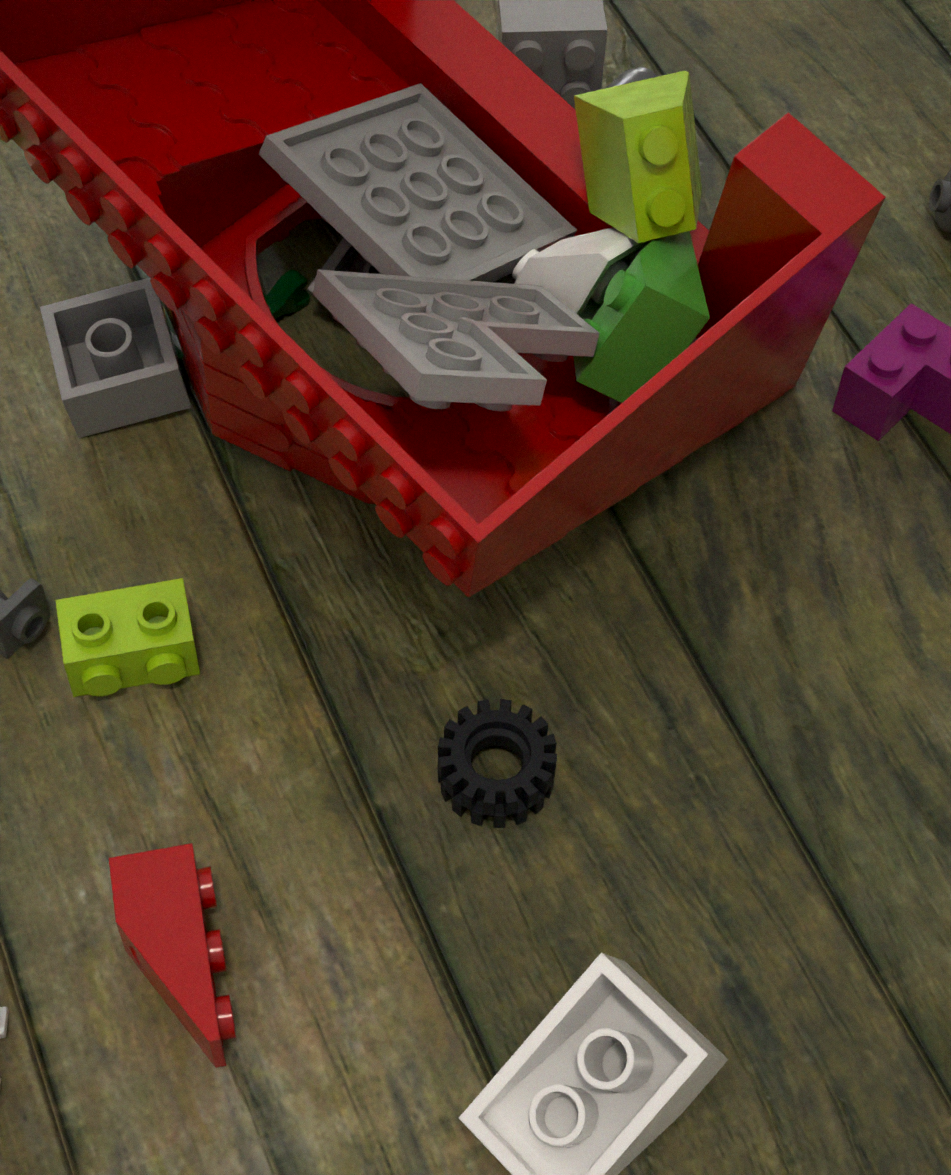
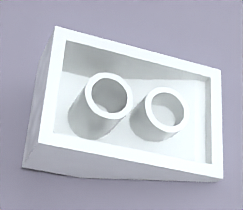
M601 952L460 1115L459 1119L512 1175H618L685 1111L729 1059L628 963Z

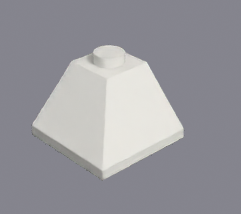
M614 227L562 239L540 252L532 249L525 254L512 272V277L516 279L514 284L543 286L583 320L586 318L592 320L604 303V295L613 276L620 270L626 272L638 253L652 240L637 243Z

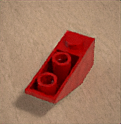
M192 843L109 858L115 920L125 951L216 1068L226 1066L223 1040L236 1038V1030L230 995L216 996L213 974L227 970L220 929L207 931L204 910L217 907L211 866L198 868Z

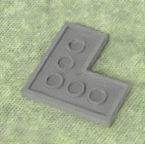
M317 270L313 295L332 313L333 319L341 323L357 339V344L366 349L383 366V371L392 376L408 392L410 399L421 406L432 409L449 408L451 402L475 403L480 407L493 411H509L512 409V405L540 406L547 379L518 353H532L538 358L552 362H564L567 360L568 355L593 357L600 334L543 286Z

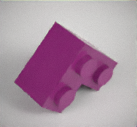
M912 303L845 365L832 409L834 413L877 441L911 409L951 434V327Z

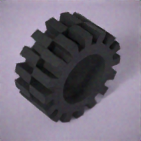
M489 699L478 701L476 715H473L468 706L458 711L457 723L449 719L444 726V738H439L438 783L441 782V794L445 802L453 798L452 811L458 816L462 817L467 809L471 810V823L481 827L485 815L494 816L493 828H505L507 815L513 816L516 825L526 822L528 809L536 815L544 808L545 797L550 798L553 790L557 754H555L557 743L554 733L547 735L548 723L542 716L531 723L533 709L522 704L517 714L512 713V700L500 699V710H491ZM499 747L516 753L521 759L522 768L517 775L511 778L495 780L476 773L471 761L477 752L486 748Z

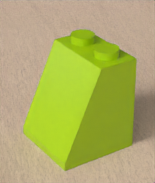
M681 71L574 95L589 212L637 243L695 230L697 228L702 184L689 72Z

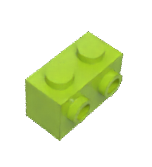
M183 578L55 600L63 664L73 697L84 695L107 696L123 688L151 683L167 685L178 682L184 677L200 675Z

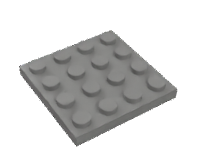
M421 83L267 135L259 152V155L280 177L295 189L320 214L323 220L338 231L360 253L363 259L381 274L495 282L512 274L517 263L532 249L540 252L562 239L574 237L577 229Z

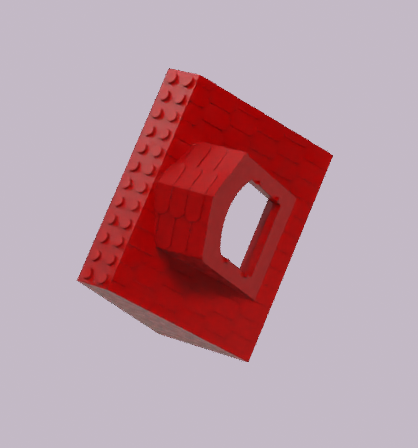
M0 0V139L6 143L12 139L24 151L27 163L38 178L46 184L54 181L65 192L67 202L77 217L88 226L95 222L108 235V242L118 258L129 268L138 265L151 278L152 288L163 302L184 354L182 358L183 365L212 434L290 472L296 469L365 503L376 504V513L385 527L399 538L407 535L423 552V560L430 572L447 586L454 583L468 598L507 575L514 567L562 539L574 528L634 493L638 487L678 464L684 457L739 425L745 418L782 397L785 392L795 387L886 198L788 112L734 156L710 230L697 221V228L690 231L710 319L695 337L697 340L629 398L621 403L577 382L573 356L568 355L567 360L564 362H552L538 358L532 353H518L547 379L540 406L512 405V409L509 411H493L480 407L475 403L451 402L449 408L432 409L413 402L410 397H397L373 392L332 375L320 367L288 336L272 316L259 282L257 256L274 242H281L288 237L289 231L315 213L316 210L259 155L264 139L267 135L421 83L577 229L574 236L612 228V226L589 212L576 110L454 0Z

